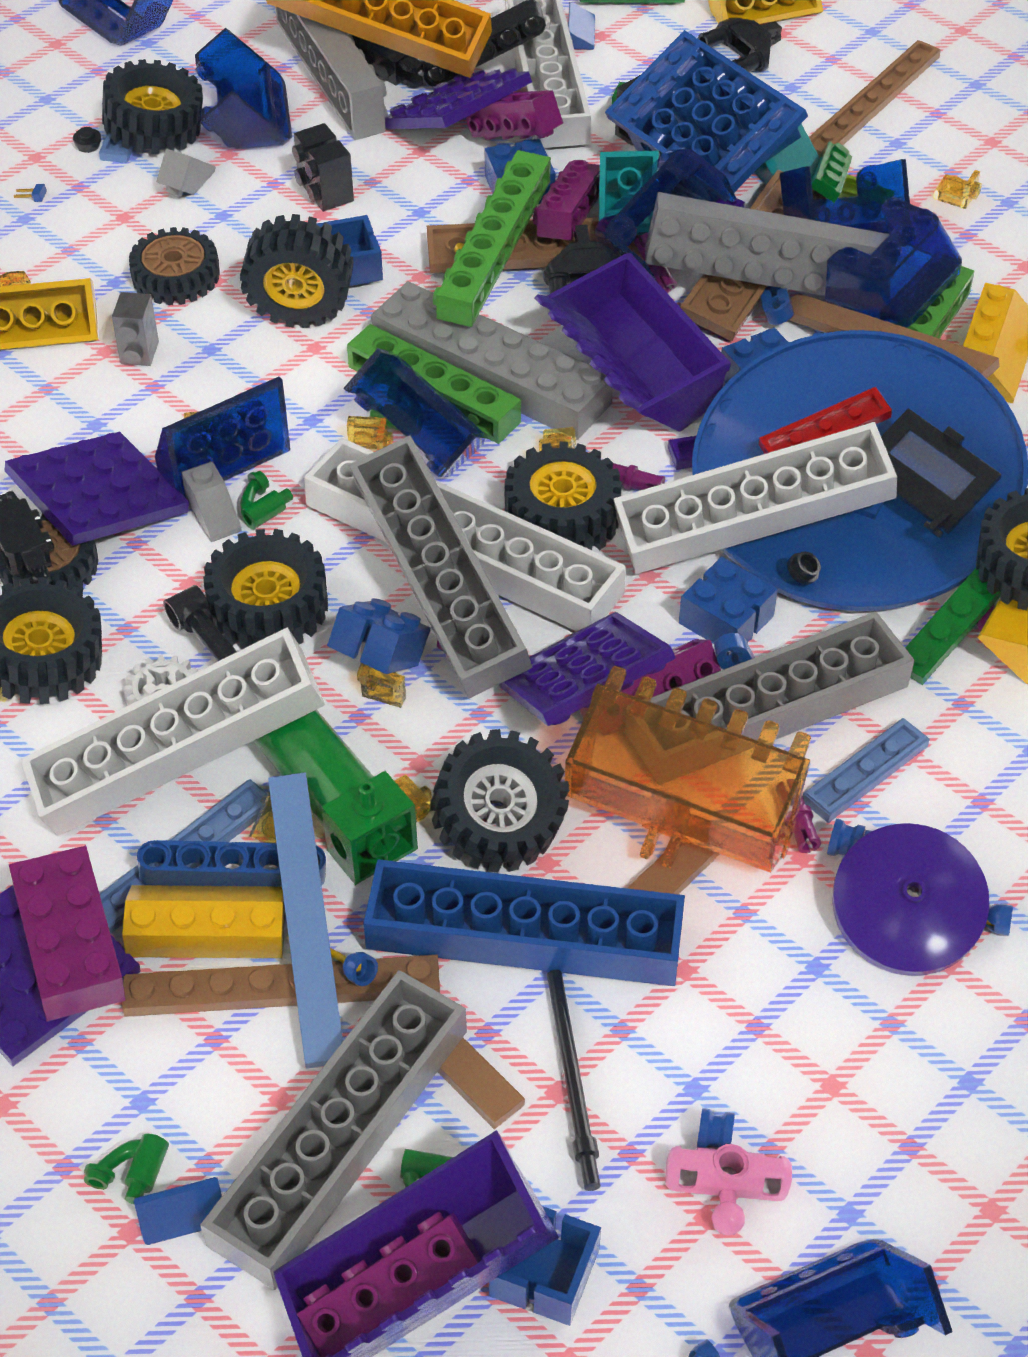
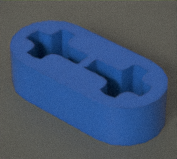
M767 286L761 295V301L768 323L778 325L787 322L794 315L788 289Z
M724 634L714 643L717 661L722 670L755 658L746 639L741 634Z

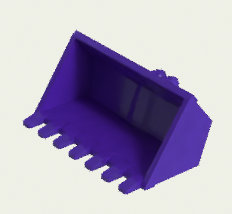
M626 253L547 296L537 294L534 297L540 305L550 310L548 315L552 320L564 326L562 332L567 337L578 342L575 347L579 352L592 358L589 362L595 370L607 375L604 381L611 388L621 392L618 398L625 405L636 409L639 414L645 417H649L681 432L706 413L707 408L717 393L723 388L726 372L730 370V361L631 253Z
M497 1130L273 1271L302 1357H321L297 1316V1313L307 1306L303 1298L324 1284H327L330 1291L345 1282L341 1274L362 1260H365L368 1267L383 1258L379 1249L401 1235L405 1242L413 1239L421 1233L417 1225L439 1211L443 1218L454 1212L480 1255V1262L470 1269L464 1267L450 1276L448 1283L437 1290H428L414 1300V1304L404 1311H395L381 1320L379 1326L371 1332L359 1334L348 1341L344 1349L334 1355L328 1354L325 1357H373L559 1238L530 1183L514 1161Z

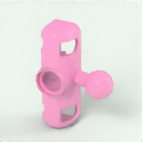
M725 1144L718 1149L697 1147L696 1150L681 1149V1146H675L670 1149L666 1160L665 1183L670 1190L676 1192L720 1196V1204L712 1212V1223L720 1234L729 1236L737 1234L745 1224V1215L743 1209L736 1204V1197L768 1201L785 1200L792 1183V1164L785 1156L780 1155L779 1158L765 1157L763 1153L747 1152L741 1146L735 1144ZM721 1167H730L737 1172V1174H727L721 1169ZM681 1170L697 1171L696 1183L691 1186L681 1185L679 1183ZM765 1178L781 1179L778 1193L768 1194L763 1192Z

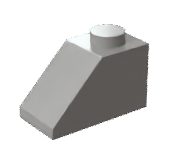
M166 149L156 182L166 186L165 192L182 197L183 192L194 195L213 175L216 166Z
M213 462L181 472L185 497L189 501V506L211 543L242 532L226 484Z

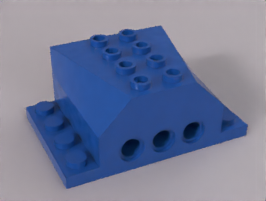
M686 30L605 111L610 121L628 133L637 151H659L660 175L668 177L711 202H716L719 198L726 202L763 163L801 138L798 127L808 117L805 108Z

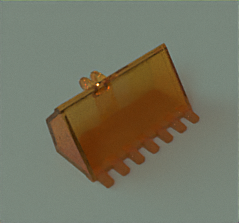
M613 666L605 685L597 683L591 697L590 706L565 760V781H568L569 785L567 797L642 824L641 827L649 829L640 851V857L648 860L653 855L660 834L670 837L667 848L662 855L661 864L664 867L670 868L673 865L683 842L689 845H698L771 873L781 858L784 859L790 847L811 761L805 758L811 736L799 731L794 737L789 752L773 746L780 729L778 723L770 720L765 721L758 740L743 736L742 734L748 720L747 712L739 709L734 710L727 729L711 724L718 707L716 701L708 698L703 699L696 718L681 713L687 697L685 690L677 687L673 688L665 707L651 702L657 685L656 680L643 677L635 696L621 692L627 674L626 670Z

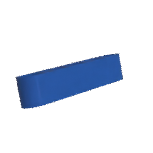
M152 840L142 844L137 852L139 878L144 885L282 887L276 843ZM316 845L321 885H323L326 878V855L322 848ZM153 862L162 863V865L158 867L148 866ZM191 863L201 864V866L196 868L187 867ZM229 864L239 865V867L234 869H229L225 866ZM266 865H275L278 868L268 870L263 867H265Z

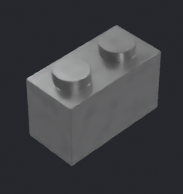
M120 292L112 314L120 364L151 366L159 343L151 294Z

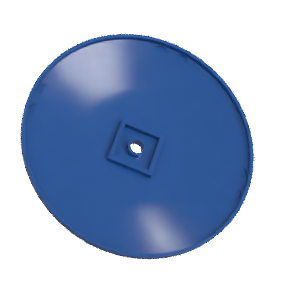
M867 330L835 331L800 338L759 356L743 367L717 393L706 410L694 442L692 475L763 455L764 453L759 446L760 437L876 387L892 409L890 419L876 424L880 436L909 408L941 432H944L950 426L964 436L965 440L962 442V447L1001 473V479L949 534L939 529L943 532L941 538L923 526L926 521L931 523L930 520L896 496L892 500L724 548L722 551L736 565L778 588V593L804 603L837 610L880 611L901 608L927 601L961 585L976 568L982 519L984 520V513L987 508L993 509L994 501L1000 497L1007 502L1008 493L1015 490L1020 496L1024 495L1025 488L1028 487V456L1022 430L1004 397L979 371L961 358L925 341L900 334ZM911 431L890 451L891 455L954 500L976 478ZM810 552L819 560L821 570L818 579L814 583L804 585L794 580L790 575L787 562L795 553Z

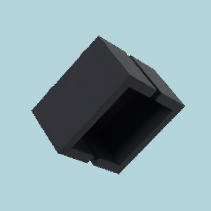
M326 123L295 132V145L292 146V153L297 169L294 170V176L297 184L300 187L303 186L307 191L311 202H316L323 212L353 202L351 154L340 140H337L336 135Z

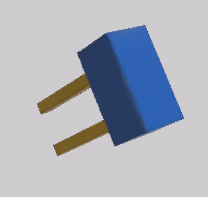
M44 183L36 184L34 188L16 189V192H32V194H14L13 197H32L34 202H42L47 189Z

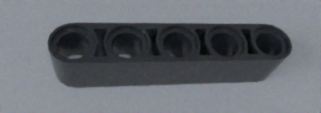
M523 1L491 18L492 32L476 67L543 33L546 23L541 6L537 1ZM422 61L423 78L430 86L448 82L458 74Z

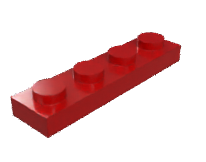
M873 387L760 437L759 446L763 453L767 454L872 422L878 424L891 418L892 409L879 390Z

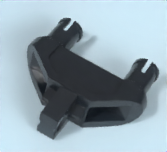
M728 18L720 21L716 28L700 33L698 39L710 47L721 43L729 46L741 56V58L732 60L734 63L748 72L753 70L761 72L769 68L770 49L772 45L781 41L782 26L777 22L760 25L754 20Z
M575 225V242L569 243L548 264L543 272V280L549 286L551 294L566 286L567 283L583 277L621 255L601 242L590 241L587 225Z

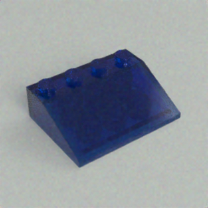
M278 376L163 427L155 453L157 470L171 487L175 488L185 497L181 473L183 471L213 462L223 480L226 481L291 451L283 379Z

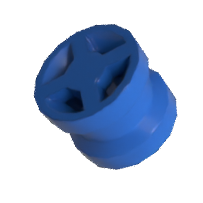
M836 818L827 855L836 856L841 854L845 856L848 850L864 836L866 826L858 824L852 827L846 825L844 820Z
M702 1108L697 1147L719 1148L725 1144H731L735 1113L726 1112L723 1115L714 1114L711 1109Z

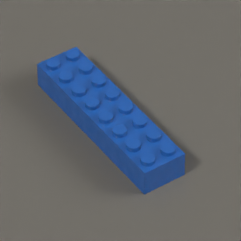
M377 859L363 923L365 946L368 950L418 956L438 955V958L542 971L560 970L562 973L675 986L685 895Z

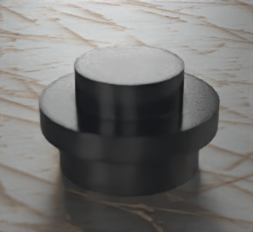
M82 127L73 135V143L81 152H94L100 147L101 133L96 129Z
M806 551L795 553L787 562L788 571L797 582L810 585L818 579L821 565L817 557L812 553Z

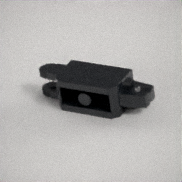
M352 35L356 47L363 51L365 60L368 64L373 65L377 76L395 86L403 83L412 88H419L423 85V77L421 74H418L423 69L422 61Z
M12 490L0 495L1 555L11 575L17 577L27 575L31 584H38V577L48 578L50 584L51 577L48 567L52 566L49 552L54 551L51 537L48 531L42 533L40 530L44 527L38 510H31L26 498L19 499Z

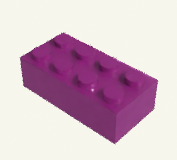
M87 846L8 864L46 1022L126 1001L121 971Z

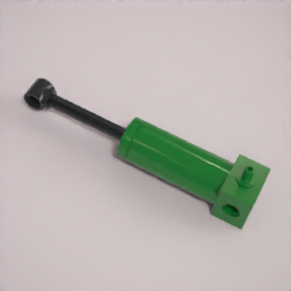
M193 585L163 601L164 610L172 625L178 631L184 629L189 633H195L217 661L237 652L210 620L211 609L209 603L197 585ZM318 710L306 714L253 741L281 776L306 772L311 813L324 827L327 851L355 886L374 875L377 859L399 861L418 849L415 804L386 770L373 776Z

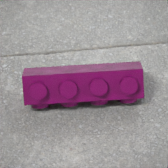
M553 90L514 92L466 117L467 127L472 137H484L485 140H492L497 137L507 140L515 136H519L520 139H526L533 135H537L539 139L545 138L554 133L553 129L563 124Z
M585 160L569 161L563 171L559 172L558 178L555 183L551 184L549 192L543 195L542 202L534 209L533 224L537 225L538 237L564 240L573 239L575 225H582L599 198V164H589Z
M694 639L673 648L676 659L666 663L663 670L654 674H646L636 679L631 687L622 691H614L604 696L602 701L593 707L580 709L587 731L600 733L603 737L616 734L622 730L621 725L626 723L628 706L721 671L711 640Z
M440 1211L417 1225L421 1233L413 1239L405 1242L401 1235L379 1249L383 1258L368 1267L365 1260H362L341 1274L345 1280L341 1285L330 1291L327 1284H324L303 1298L307 1306L298 1312L297 1316L321 1357L338 1353L354 1337L361 1333L371 1332L387 1316L395 1311H404L413 1305L414 1300L430 1289L437 1290L448 1283L449 1277L464 1267L470 1269L480 1262V1255L454 1212L443 1218Z

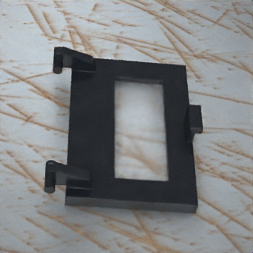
M909 408L881 436L897 475L896 496L930 520L931 523L926 521L923 526L939 538L943 535V532L939 529L949 534L1001 479V473L962 447V442L965 440L964 436L950 426L944 432H941Z

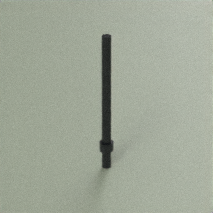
M552 970L547 973V981L575 1140L572 1142L575 1160L580 1163L584 1189L586 1191H595L601 1187L596 1159L599 1157L597 1139L591 1135L562 972L560 970Z

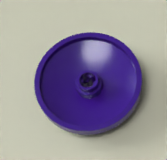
M900 823L884 826L866 834L848 850L838 867L834 879L832 905L835 920L843 937L851 948L864 960L894 974L923 976L943 971L955 965L973 949L988 919L989 890L986 878L977 860L957 839L930 826ZM907 890H911L912 893H917L919 896L912 897L908 894Z

